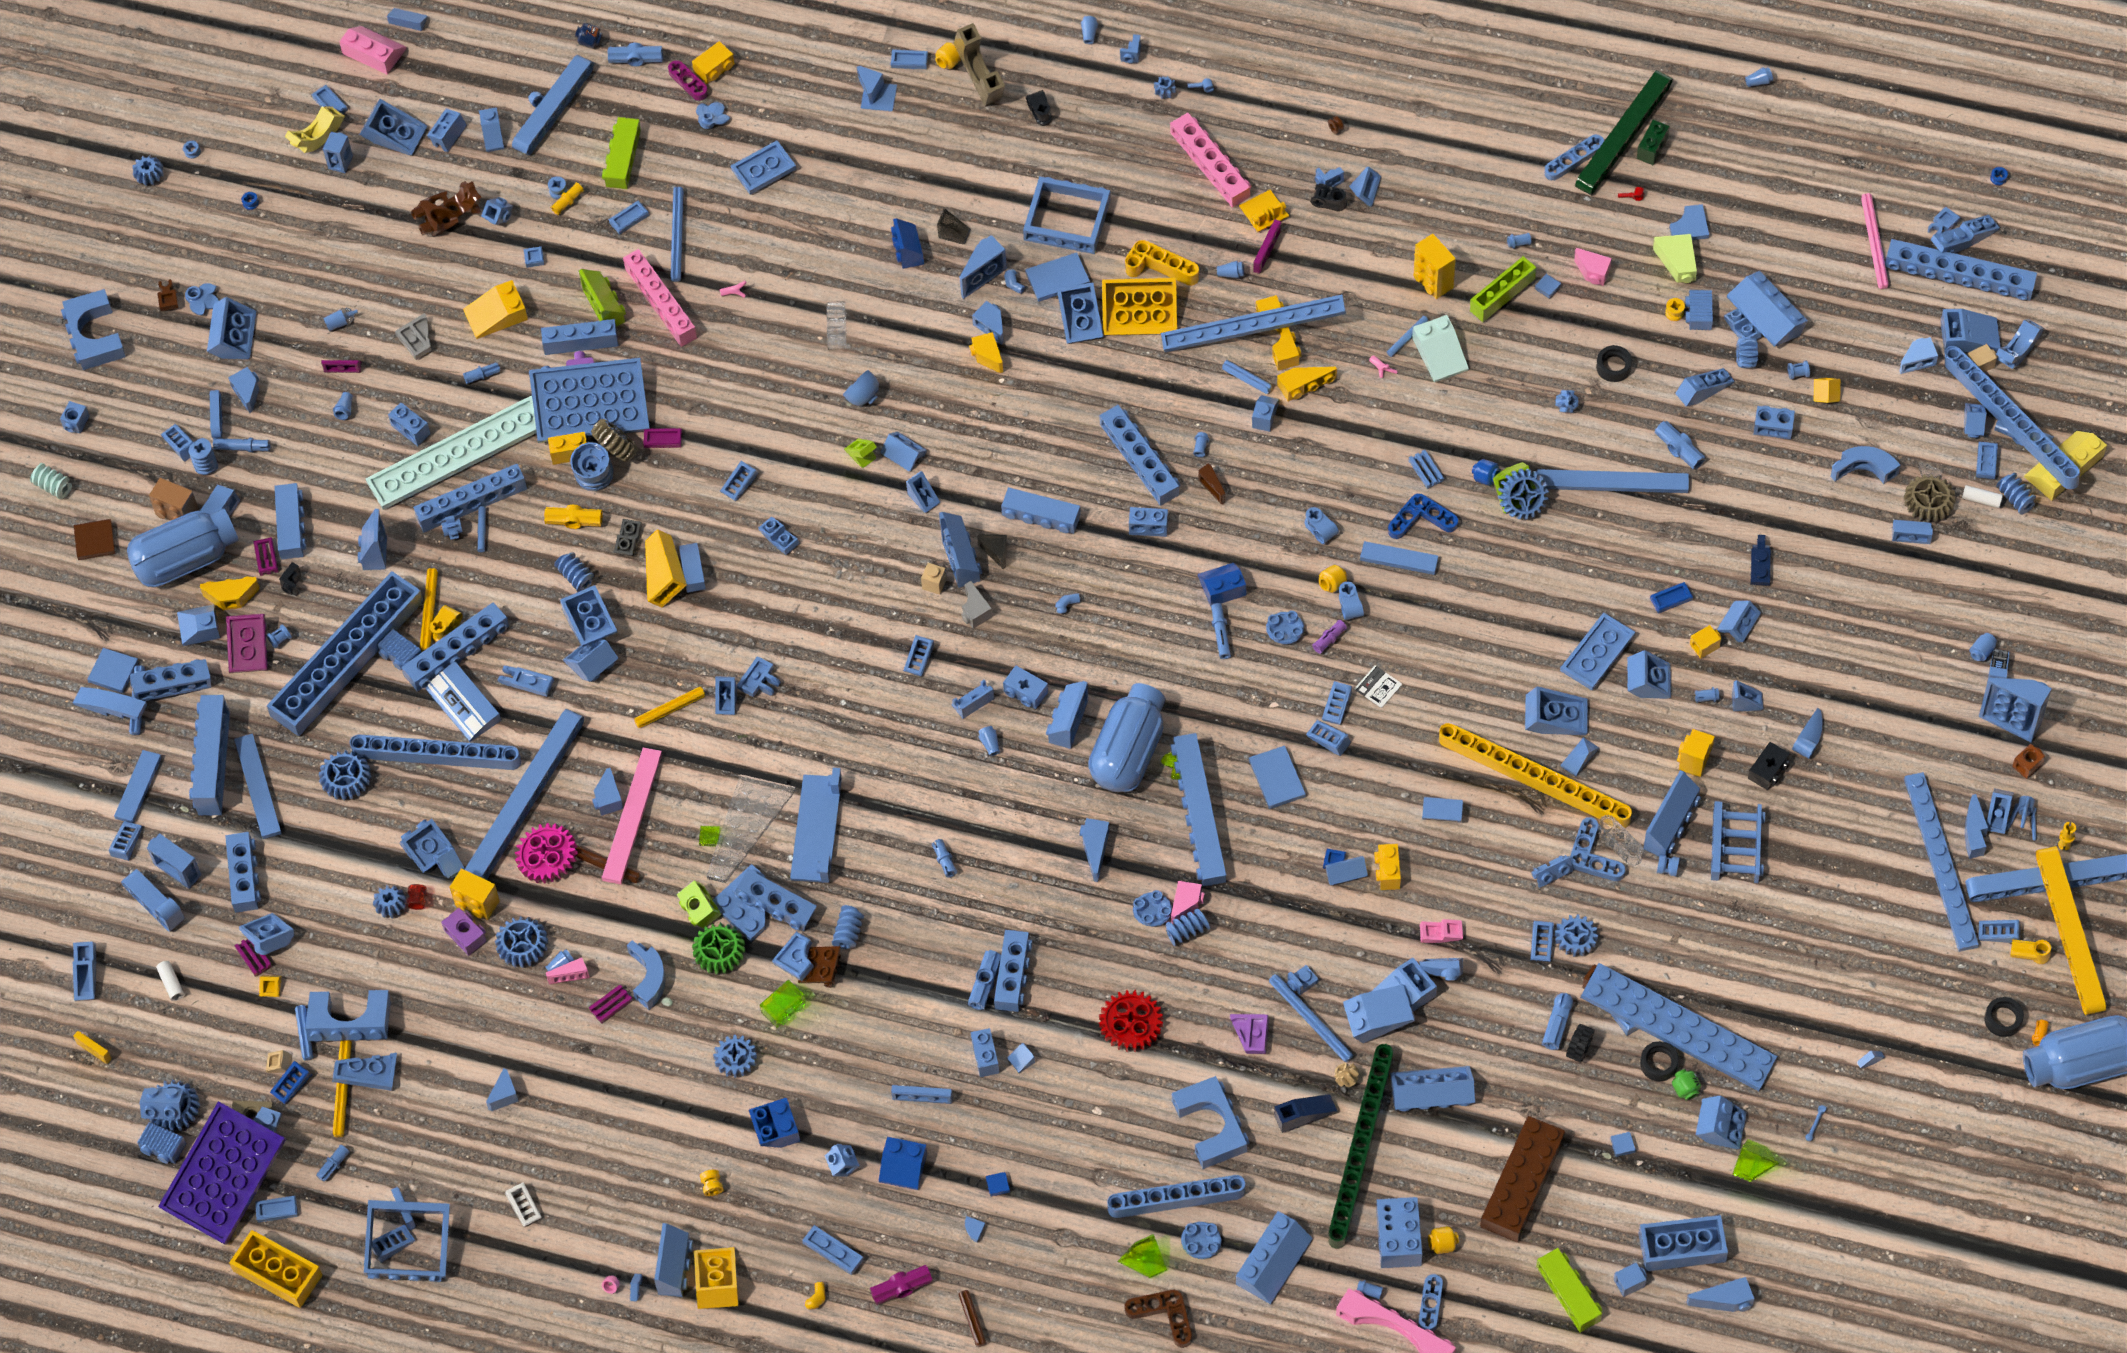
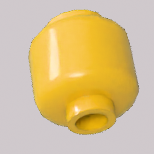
M950 42L945 43L935 53L936 63L944 69H951L961 61L954 44Z
M1331 565L1319 574L1320 587L1330 593L1338 591L1340 585L1343 582H1347L1346 571L1338 565Z
M1449 1226L1434 1228L1431 1230V1234L1428 1235L1429 1248L1436 1254L1453 1252L1456 1244H1459L1457 1232H1453Z

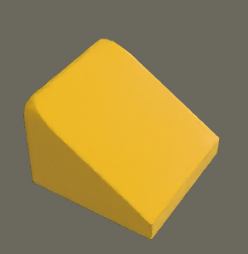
M260 976L259 996L279 997L282 976Z

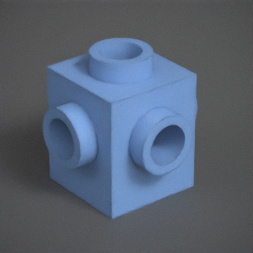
M501 197L487 200L481 217L495 225L505 223L511 217L513 206Z
M836 1144L825 1155L833 1176L847 1177L859 1167L851 1145Z

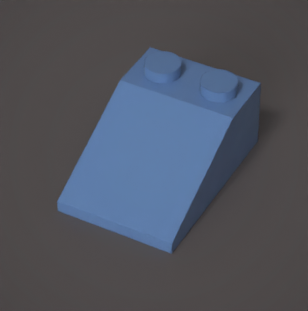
M379 99L359 135L377 145L411 156L427 125L384 100Z
M992 235L979 242L960 275L961 297L963 299L1007 269L1005 248Z
M1093 282L1057 289L1067 344L1103 337Z
M374 509L362 527V535L358 536V544L361 547V552H358V563H361L363 570L386 569L387 535L379 509Z
M595 585L560 600L563 613L582 647L617 633V629Z
M1537 686L1526 694L1525 730L1540 734L1586 735L1588 699Z
M1404 984L1363 993L1343 1002L1353 1037L1361 1043L1368 1042L1416 1021Z

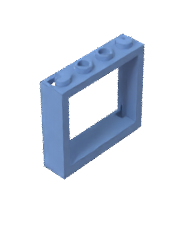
M1039 177L1023 229L1024 241L1095 254L1111 201L1110 190L1101 187H1091L1086 184L1055 180L1050 177ZM1042 191L1100 201L1101 204L1091 237L1032 226Z
M368 1200L364 1275L368 1276V1279H380V1276H388V1280H400V1277H409V1281H421V1278H429L430 1282H441V1279H446L450 1204ZM374 1211L443 1214L440 1271L371 1268Z

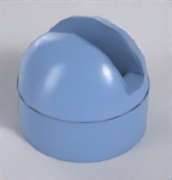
M532 92L529 95V102L533 107H537L544 96L539 92Z

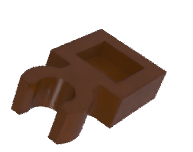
M171 279L168 280L169 284L167 286H163L161 281L158 283L161 291L157 292L160 311L179 308L177 293L173 289Z

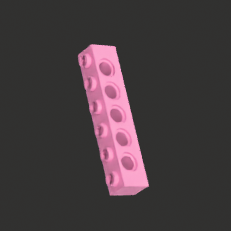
M1186 113L1170 123L1171 135L1232 208L1250 198V183L1241 177L1239 170L1231 165L1227 155L1221 153L1217 143L1211 141L1207 131L1201 129L1195 117L1192 118L1189 113Z
M638 249L623 257L625 270L678 344L682 347L697 339L695 326L641 251Z

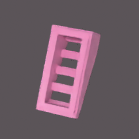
M579 958L546 972V977L549 984L586 979L589 978V973L583 959Z

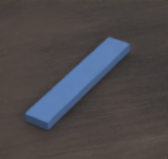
M253 733L235 738V744L262 838L266 839L280 835L282 833Z

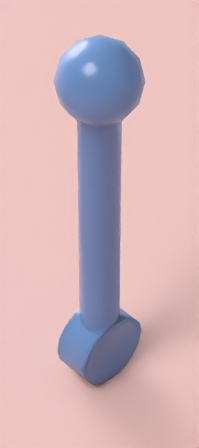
M1824 1105L1818 1107L1817 1117L1809 1134L1805 1136V1139L1809 1142L1813 1140V1133L1821 1115L1826 1112Z

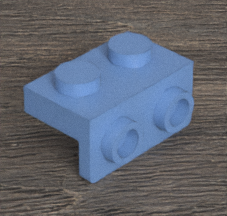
M144 1088L139 1102L141 1118L181 1119L184 1089Z

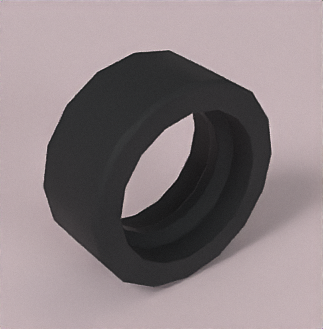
M1611 345L1599 352L1596 369L1602 379L1609 382H1619L1626 379L1631 373L1632 357L1627 349ZM1608 357H1619L1625 362V367L1618 371H1612L1603 365V361Z
M1996 998L1987 1006L1984 1017L1985 1025L1996 1036H2012L2022 1026L2024 1018L2023 1008L2012 998ZM1997 1008H2007L2013 1011L2016 1021L2011 1026H2001L1993 1020L1992 1014Z
M1662 1041L1652 1042L1642 1051L1640 1059L1641 1070L1650 1080L1666 1081L1672 1078L1677 1071L1678 1053L1669 1043ZM1654 1052L1665 1053L1671 1058V1066L1664 1071L1654 1070L1648 1065L1649 1055Z

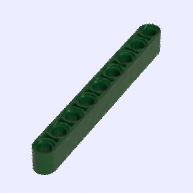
M1658 70L1652 74L1581 172L1575 183L1576 188L1589 195H1593L1667 93L1673 82L1672 77Z

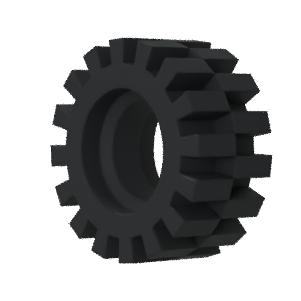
M1579 1024L1569 1043L1566 1057L1581 1063L1591 1045L1595 1029Z

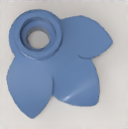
M719 102L712 103L709 106L704 103L699 104L696 114L699 116L698 122L700 126L710 129L714 124L722 125L728 122L730 117L723 114L724 105Z
M205 283L200 287L191 286L186 290L185 298L190 303V309L193 313L203 315L205 309H213V305L219 301L213 295L216 290L215 285Z

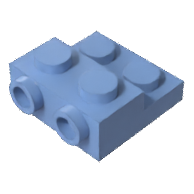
M426 819L416 825L418 829L414 832L410 830L401 836L402 840L399 843L423 873L437 864L432 855L447 846H451L454 849L433 819H430L428 822Z

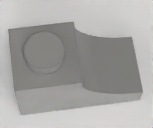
M970 581L964 585L965 594L968 599L962 606L963 614L961 616L966 624L969 623L974 629L992 618V608Z

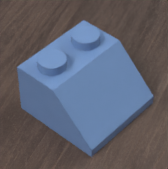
M601 639L584 647L580 645L563 661L582 680L590 682L598 679L601 672L611 668L618 659V656L609 643Z
M1646 650L1627 657L1628 692L1639 698H1671L1670 663Z

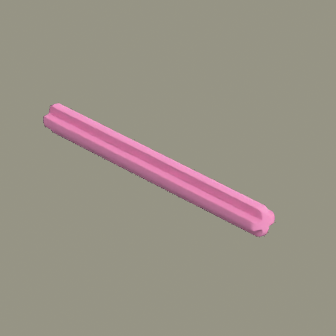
M1870 193L1863 194L1861 199L1878 288L1886 289L1889 283L1873 199Z

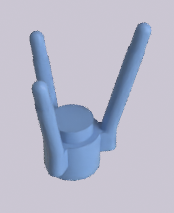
M2021 796L2019 798V803L2015 804L2014 811L2006 827V830H2009L2017 812L2022 815L2020 827L2024 828L2026 817L2031 814L2033 841L2036 840V808L2034 807V798L2030 796Z

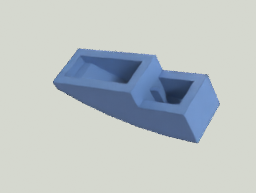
M692 543L679 546L683 573L687 584V593L706 589L698 544Z
M1976 794L1972 795L1965 821V844L1969 859L1984 856L1986 850L1983 837H1986L1988 826Z
M93 941L73 943L74 961H72L74 1001L95 999L96 943Z

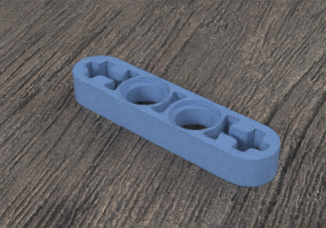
M1597 134L1592 135L1549 162L1545 166V177L1551 181L1557 180L1592 158L1604 142L1603 137ZM1584 150L1587 154L1580 156L1576 152ZM1565 159H1569L1572 161V163L1570 165H1565L1562 161Z

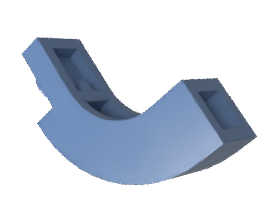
M2030 319L2024 320L2013 339L2005 347L1998 349L1996 355L1999 356L1997 360L2012 369L2016 368L2032 350L2045 328Z
M1870 446L1853 447L1842 452L1841 460L1835 462L1832 466L1830 477L1837 481L1851 471L1864 469L1874 473L1885 484L1899 475L1901 465L1893 456L1881 449Z
M632 940L627 944L628 952L647 970L643 981L633 990L634 997L645 1008L650 1010L661 998L665 988L666 978L663 963L653 947L647 950L641 943L637 944Z

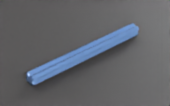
M675 187L673 189L672 282H679L681 280L684 192L682 187Z
M1274 974L1269 979V983L1344 1062H1349L1353 1058V1054L1278 975Z

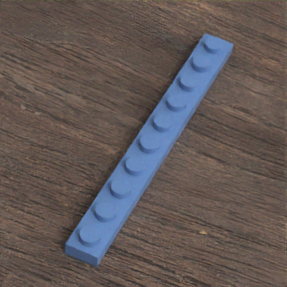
M1337 295L1161 333L1164 352H1170L1344 315L1346 310L1343 295Z
M1924 772L1907 775L1904 777V782L1958 951L1978 948L1979 944Z

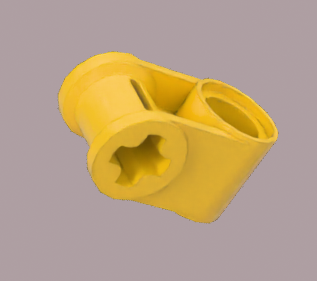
M444 605L430 623L433 640L437 642L457 628L462 621L463 614Z

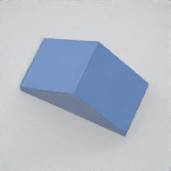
M857 66L859 81L869 104H873L884 86L883 73Z
M922 471L906 481L908 496L924 513L940 503Z
M716 676L715 714L735 715L737 699L735 677Z
M1737 680L1733 682L1731 694L1733 711H1756L1763 709L1761 691Z
M503 1068L486 1101L490 1111L518 1102L511 1078L505 1068Z

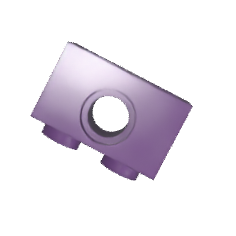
M458 908L441 922L443 930L468 956L486 942V931L480 924L476 925L473 922L472 916L467 911L463 912ZM463 929H469L467 932H461Z

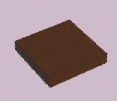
M111 519L73 525L78 560L116 554Z

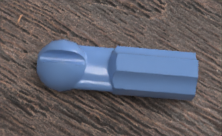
M1560 993L1554 999V1006L1542 1041V1045L1547 1049H1559L1569 1013L1574 1003L1571 995L1568 993Z

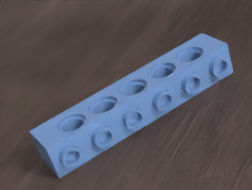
M1117 405L1099 415L1100 426L1158 504L1161 506L1179 496V481L1176 477L1173 478L1171 476L1168 466L1165 463L1162 464L1157 451L1150 448L1148 439L1145 436H1141L1138 426L1135 423L1132 424L1129 420L1130 417L1125 409L1122 410Z
M518 464L512 465L414 506L416 519L423 533L446 522L445 517L454 515V519H458L477 511L480 506L486 507L527 490L526 482Z
M494 602L403 665L401 668L404 677L416 691L426 688L439 673L453 662L459 664L462 659L474 654L479 647L488 644L493 637L505 632L509 627L507 617Z

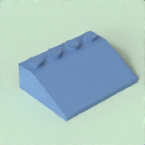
M1990 677L1987 682L1979 717L2032 742L2042 724L2052 688L2043 682L2035 680Z

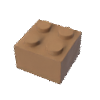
M159 478L149 494L155 514L161 519L166 518L172 521L190 512L199 511L192 490L165 479Z

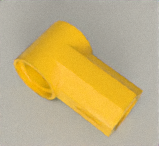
M2012 939L2010 957L2033 960L2037 964H2045L2049 961L2051 945L2046 940L2031 942ZM2043 950L2046 953L2040 954L2037 951Z

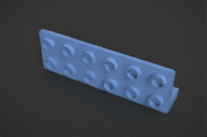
M833 768L832 775L828 776L803 775L790 875L791 880L829 883L842 783L841 768Z

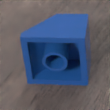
M1234 563L1198 574L1210 607L1216 603L1222 604L1246 596L1245 580L1240 569Z
M887 1137L882 1154L879 1182L918 1190L927 1158L926 1144Z

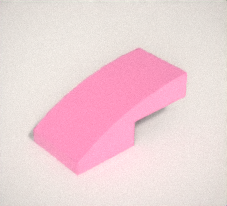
M1462 920L1422 921L1420 923L1421 943H1442L1462 940Z

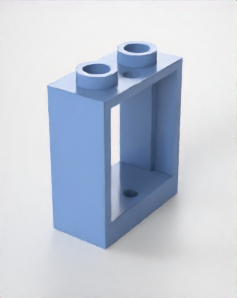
M160 833L156 838L151 839L147 850L153 864L189 889L201 876L195 858Z

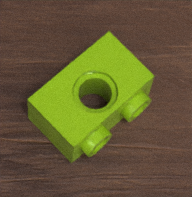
M695 880L677 894L680 899V906L690 915L688 919L694 926L697 925L705 928V926L707 927L722 915L704 885Z

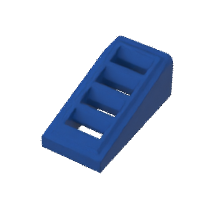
M294 1061L270 1093L286 1105L313 1074ZM297 1070L302 1074L300 1077L295 1074ZM290 1078H295L297 1082L293 1083ZM286 1082L292 1086L290 1090L284 1086ZM279 1090H284L287 1093L286 1096L282 1095Z

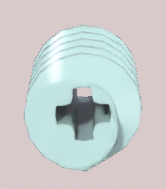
M40 463L30 477L31 483L60 500L67 497L72 489L69 477H63L62 473L57 474V470H52L50 466L46 467L44 463Z

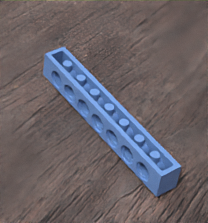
M1891 239L1885 267L1892 270L1905 271L1909 274L1922 275L1930 279L1935 278L1947 283H1956L1965 287H1973L1982 291L1995 292L2003 296H2012L2020 300L2029 301L2031 300L2037 276L2036 272L1955 253H1941L1937 249Z

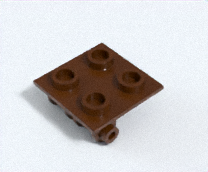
M810 947L808 958L814 967L802 981L798 980V983L823 982L825 987L831 988L835 983L836 969L839 967L841 947Z

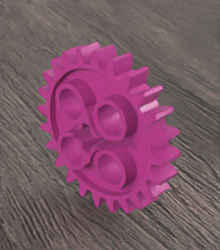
M549 823L546 824L545 828L539 824L538 830L532 827V833L525 832L527 838H520L522 844L516 845L519 851L515 852L517 856L515 861L518 864V869L524 877L527 876L530 881L534 879L536 883L541 879L546 884L548 878L551 882H554L555 876L561 879L560 873L567 875L566 868H573L570 862H576L573 855L578 854L575 849L578 846L573 835H571L568 829L565 830L563 826L558 827L556 823H554L552 828Z

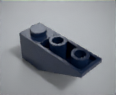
M1330 1094L1293 1099L1274 1106V1117L1282 1133L1338 1112Z

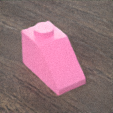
M1576 248L1574 261L1585 280L1595 285L1604 286L1611 268L1612 258Z
M1178 881L1171 914L1172 924L1173 919L1177 918L1180 921V916L1184 915L1187 917L1188 912L1194 913V909H1199V904H1203L1205 892H1202L1201 884Z

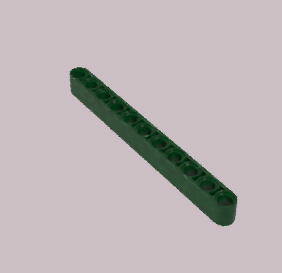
M1388 1044L1377 1046L1329 1228L1328 1242L1335 1249L1345 1246L1392 1066L1393 1049ZM1381 1054H1387L1388 1057H1387V1058H1381L1379 1055H1381ZM1376 1072H1383L1384 1075H1382V1076H1377L1375 1073H1376ZM1376 1089L1379 1093L1373 1094L1370 1091ZM1368 1107H1372L1375 1110L1372 1112H1368L1365 1109ZM1367 1125L1370 1129L1364 1130L1361 1126ZM1359 1143H1363L1366 1146L1363 1148H1359L1356 1145ZM1354 1161H1358L1361 1164L1359 1166H1354L1351 1163ZM1353 1179L1356 1181V1183L1349 1184L1347 1183V1181ZM1350 1198L1352 1201L1344 1202L1342 1199ZM1339 1216H1345L1347 1219L1344 1221H1340L1337 1218ZM1335 1234H1339L1342 1236V1238L1335 1239L1332 1236Z

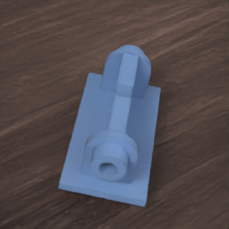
M1560 855L1549 862L1550 866L1544 864L1534 868L1531 874L1534 879L1537 878L1538 887L1540 888L1573 872L1570 856Z

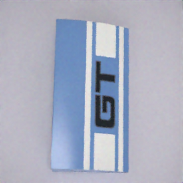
M456 662L445 668L426 687V691L469 742L501 721L496 709Z

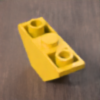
M250 576L243 579H226L219 582L209 581L200 584L203 597L222 610L242 608L260 589L257 577Z

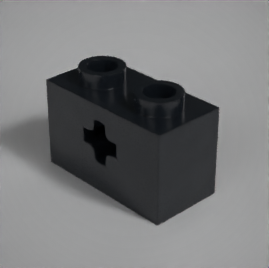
M1769 742L1750 768L1748 779L1766 790L1771 785L1775 786L1780 778L1779 774L1781 771L1785 772L1790 765V753Z

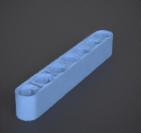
M579 55L572 59L512 141V148L526 155L532 154L592 73L594 62Z
M1231 1175L1115 1193L1107 1200L1108 1213L1111 1217L1121 1218L1237 1200L1245 1194V1180L1242 1176ZM1239 1185L1241 1186V1188L1235 1190L1232 1188V1186ZM1214 1188L1221 1189L1218 1193H1214L1211 1190ZM1194 1191L1201 1192L1198 1196H1194L1191 1193ZM1174 1194L1181 1195L1179 1199L1172 1198ZM1155 1197L1161 1198L1159 1202L1152 1201ZM1135 1200L1141 1201V1204L1134 1205L1132 1204V1202ZM1115 1203L1122 1205L1120 1208L1112 1207Z

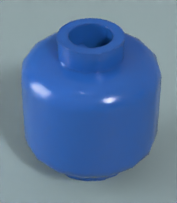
M1486 459L1478 461L1472 468L1474 480L1487 486H1492L1494 484L1493 477L1501 472L1497 463Z

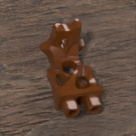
M473 181L470 183L462 182L459 185V192L450 199L447 198L448 193L445 191L421 200L418 206L412 209L411 214L414 220L423 217L425 223L419 225L422 235L431 233L432 237L437 236L459 222L458 218L463 214L472 212L473 215H478L481 213L479 203L482 197L478 194ZM442 199L443 203L441 205L435 204L437 200ZM456 206L458 211H453L449 207ZM448 218L450 222L443 223L442 219Z

